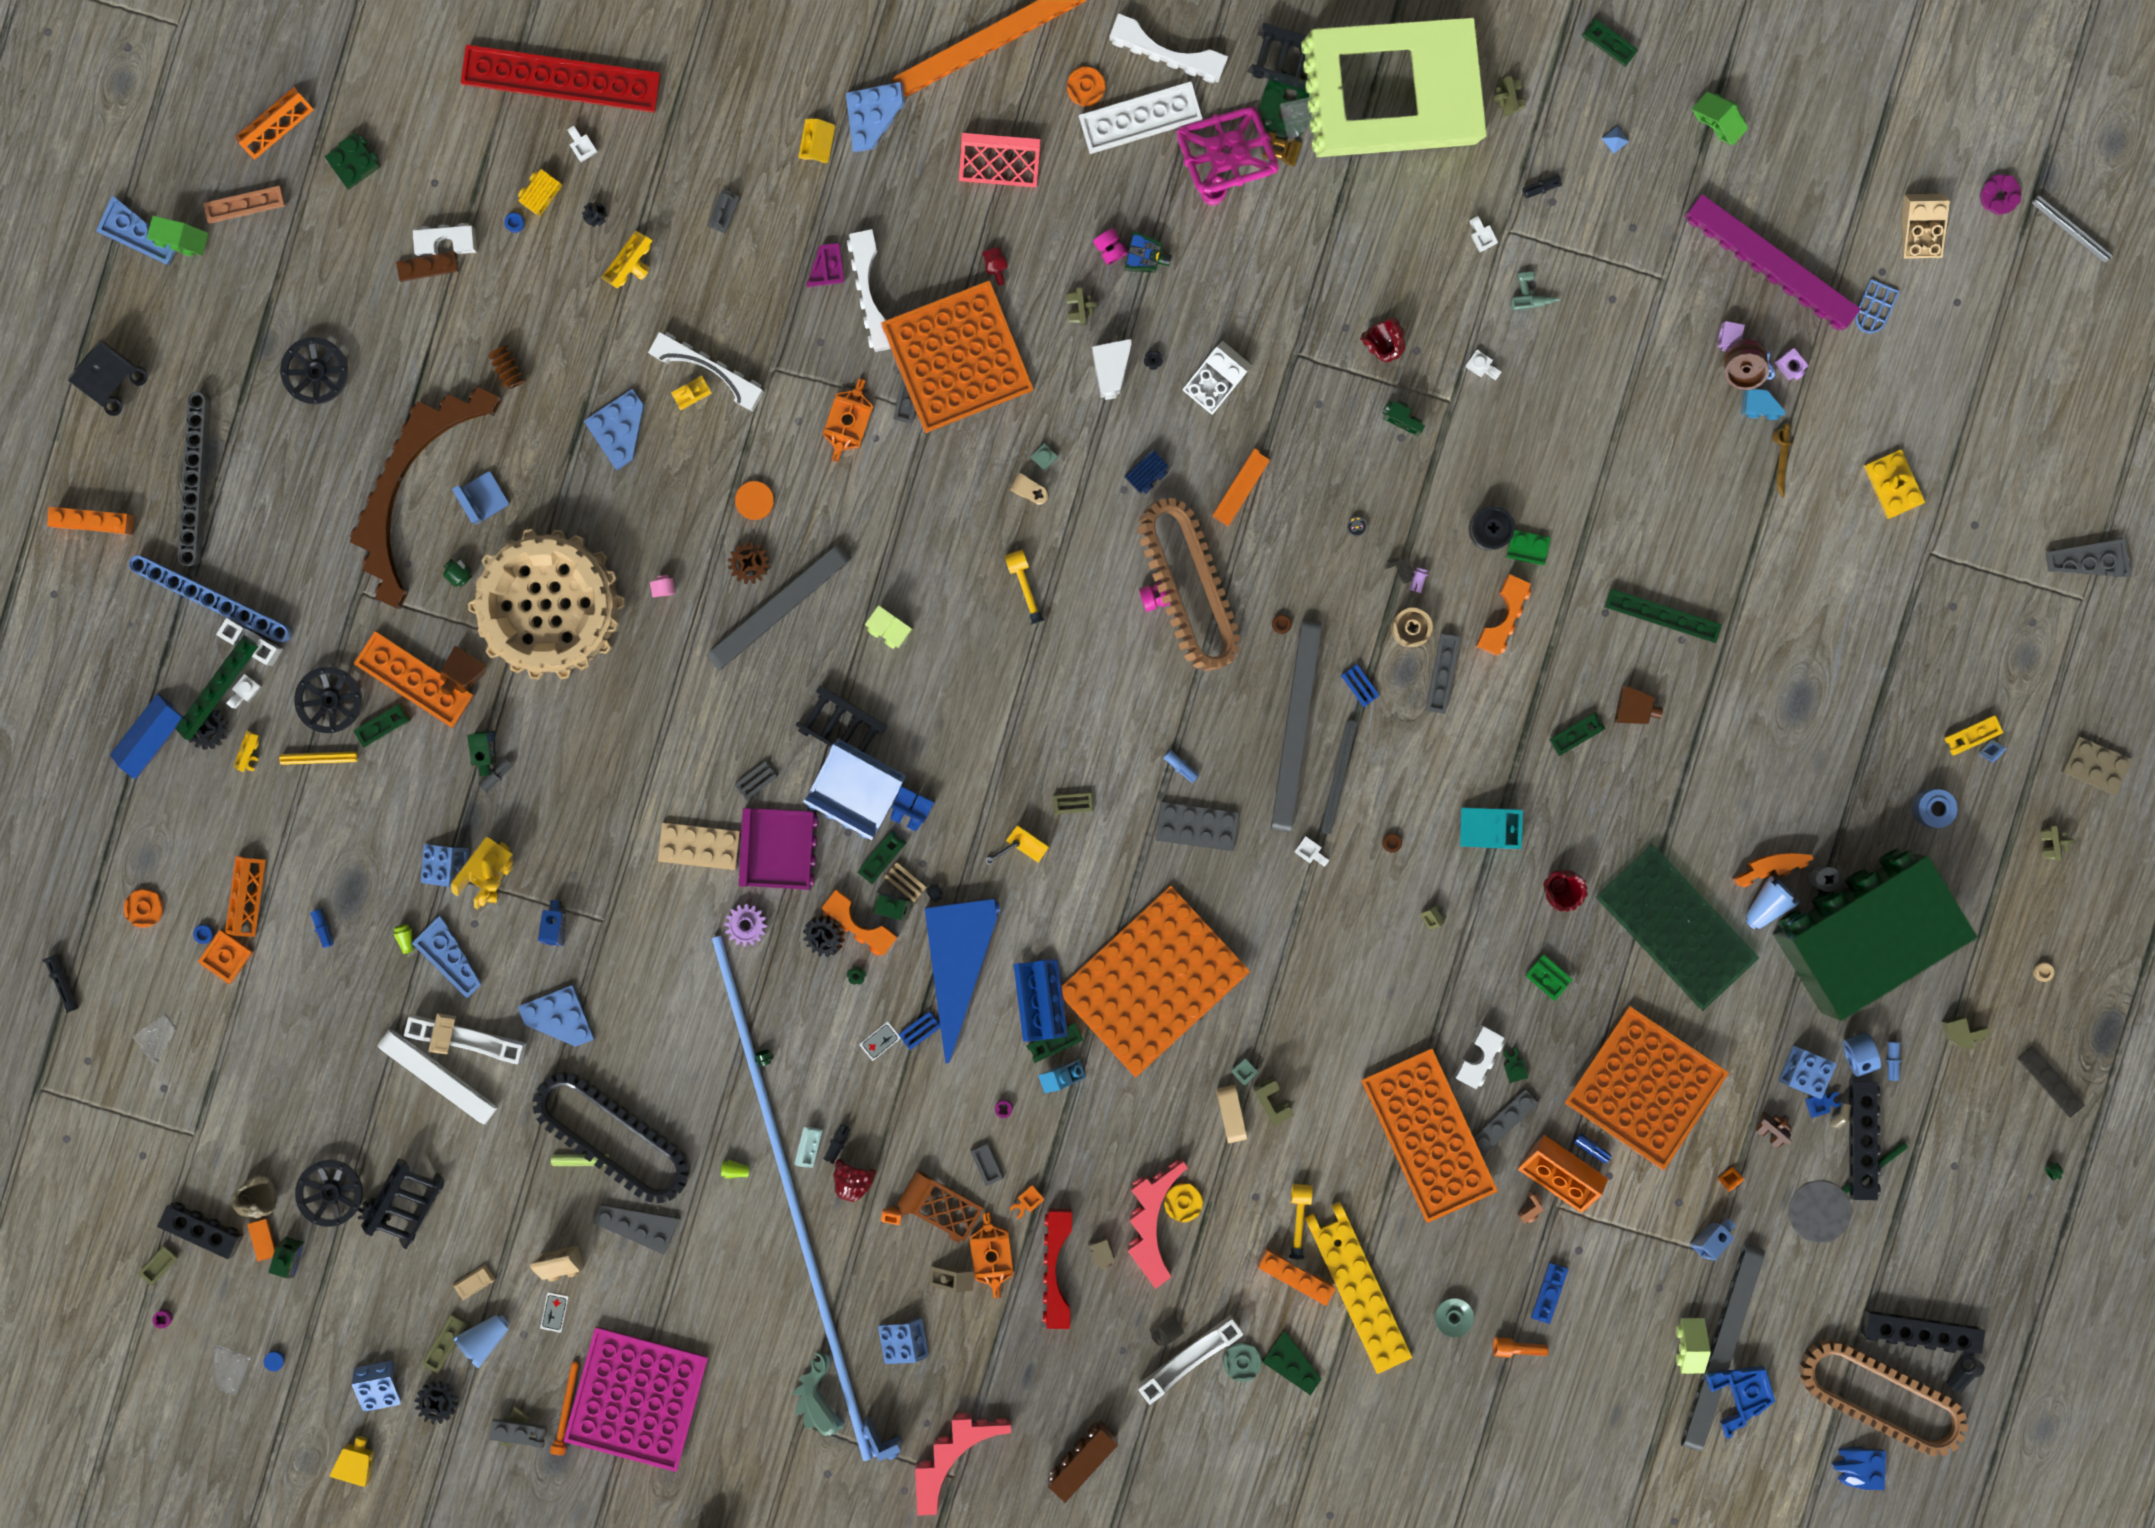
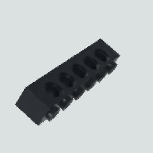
M1849 1081V1105H1852L1849 1115V1198L1853 1200H1878V1196L1881 1194V1187L1878 1184V1176L1881 1173L1880 1164H1878V1156L1881 1153L1880 1145H1878L1880 1125H1877V1117H1880V1106L1877 1105V1097H1880V1087L1874 1081ZM1864 1096L1869 1098L1867 1106L1861 1104V1099ZM1867 1115L1869 1123L1863 1126L1861 1119ZM1867 1135L1869 1143L1863 1146L1861 1139ZM1864 1155L1869 1157L1867 1165H1863L1861 1162ZM1864 1175L1869 1176V1182L1866 1185L1862 1184V1177Z
M1864 1310L1861 1333L1870 1341L1884 1339L1890 1344L1904 1342L1906 1346L1917 1347L1918 1344L1924 1345V1348L1936 1350V1347L1944 1348L1943 1351L1955 1353L1956 1350L1963 1351V1354L1975 1356V1353L1982 1354L1985 1330L1977 1326ZM1883 1324L1888 1325V1328L1885 1332L1880 1331V1328ZM1907 1327L1906 1333L1900 1335L1901 1328ZM1926 1330V1335L1919 1338L1920 1331ZM1945 1332V1338L1939 1341V1335ZM1964 1335V1341L1958 1344V1338Z

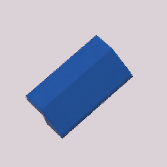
M158 693L110 754L117 766L133 779H137L183 718L180 713L172 708L174 705Z
M1058 959L1013 964L1023 1042L1068 1037Z

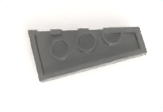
M2125 539L2045 552L2049 572L2131 577Z
M601 1204L593 1224L664 1255L680 1218Z

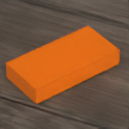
M268 1218L248 1223L257 1261L273 1258L276 1245Z

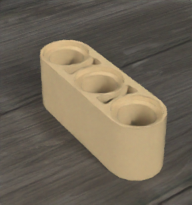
M1230 1085L1216 1088L1228 1144L1247 1140L1236 1086Z

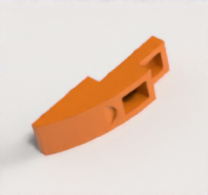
M1776 853L1762 856L1747 862L1749 870L1732 879L1735 885L1744 888L1753 884V880L1758 877L1763 879L1771 875L1770 871L1776 876L1785 877L1791 874V870L1796 867L1801 869L1810 864L1809 861L1814 858L1812 855L1801 853Z

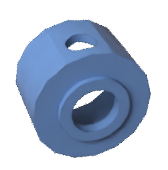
M1941 789L1923 790L1914 798L1912 804V812L1916 821L1923 826L1931 828H1942L1951 824L1956 818L1958 811L1957 802L1953 795ZM1936 801H1941L1945 805V812L1941 816H1935L1931 812V806Z
M1867 1032L1842 1041L1846 1060L1855 1076L1858 1077L1881 1068L1877 1048Z

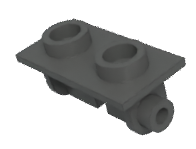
M721 190L707 227L726 233L740 197L733 195L730 191Z

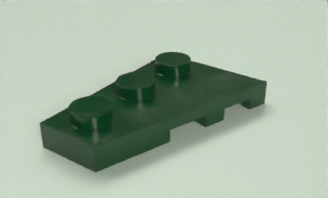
M1283 1330L1262 1360V1363L1311 1396L1322 1379L1287 1332Z

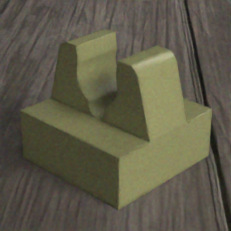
M1440 905L1429 908L1419 914L1429 930L1438 928L1445 923L1447 916L1446 914L1441 916L1438 912L1441 908Z

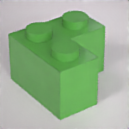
M1706 92L1692 108L1698 121L1712 127L1719 140L1733 146L1748 129L1744 122V116L1737 110V104L1732 100L1727 101L1723 99L1719 94L1714 95Z
M152 216L147 239L154 241L155 246L166 248L167 245L170 246L169 249L182 251L183 255L194 257V254L203 255L209 233L185 223Z

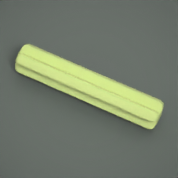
M555 1154L551 1157V1165L594 1166L598 1159L594 1157L589 1162L584 1158L586 1154Z

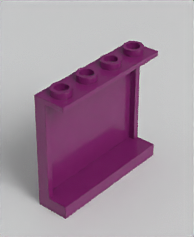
M743 808L738 886L804 889L809 891L815 882V875H812V867H815L816 855H813V847L817 846V836H814V828L818 827V816H815V812Z

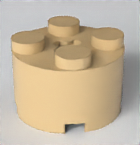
M1407 608L1395 615L1391 623L1393 638L1404 647H1417L1424 644L1429 639L1433 630L1430 616L1418 608ZM1410 622L1412 625H1416V629L1413 630L1414 633L1407 629L1410 626Z

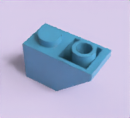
M1751 389L1743 391L1741 414L1747 415V418L1758 419L1759 416H1767V420H1779V417L1785 415V410L1768 390Z
M1080 1059L1052 1068L1038 1075L1044 1094L1061 1090L1086 1078Z

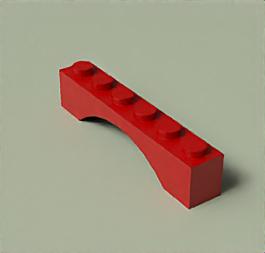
M1049 1209V1214H1045V1226H1048V1233H1044V1245H1048V1253H1044V1265H1048V1271L1044 1272L1043 1284H1047V1292H1043V1304H1047V1311H1043V1323H1047L1046 1329H1070V1305L1059 1289L1056 1278V1261L1061 1246L1072 1232V1209Z

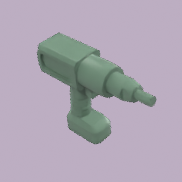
M1535 272L1517 274L1522 296L1512 297L1510 306L1513 311L1542 307L1545 304L1560 301V297L1534 296L1533 291H1529L1527 282L1535 278Z

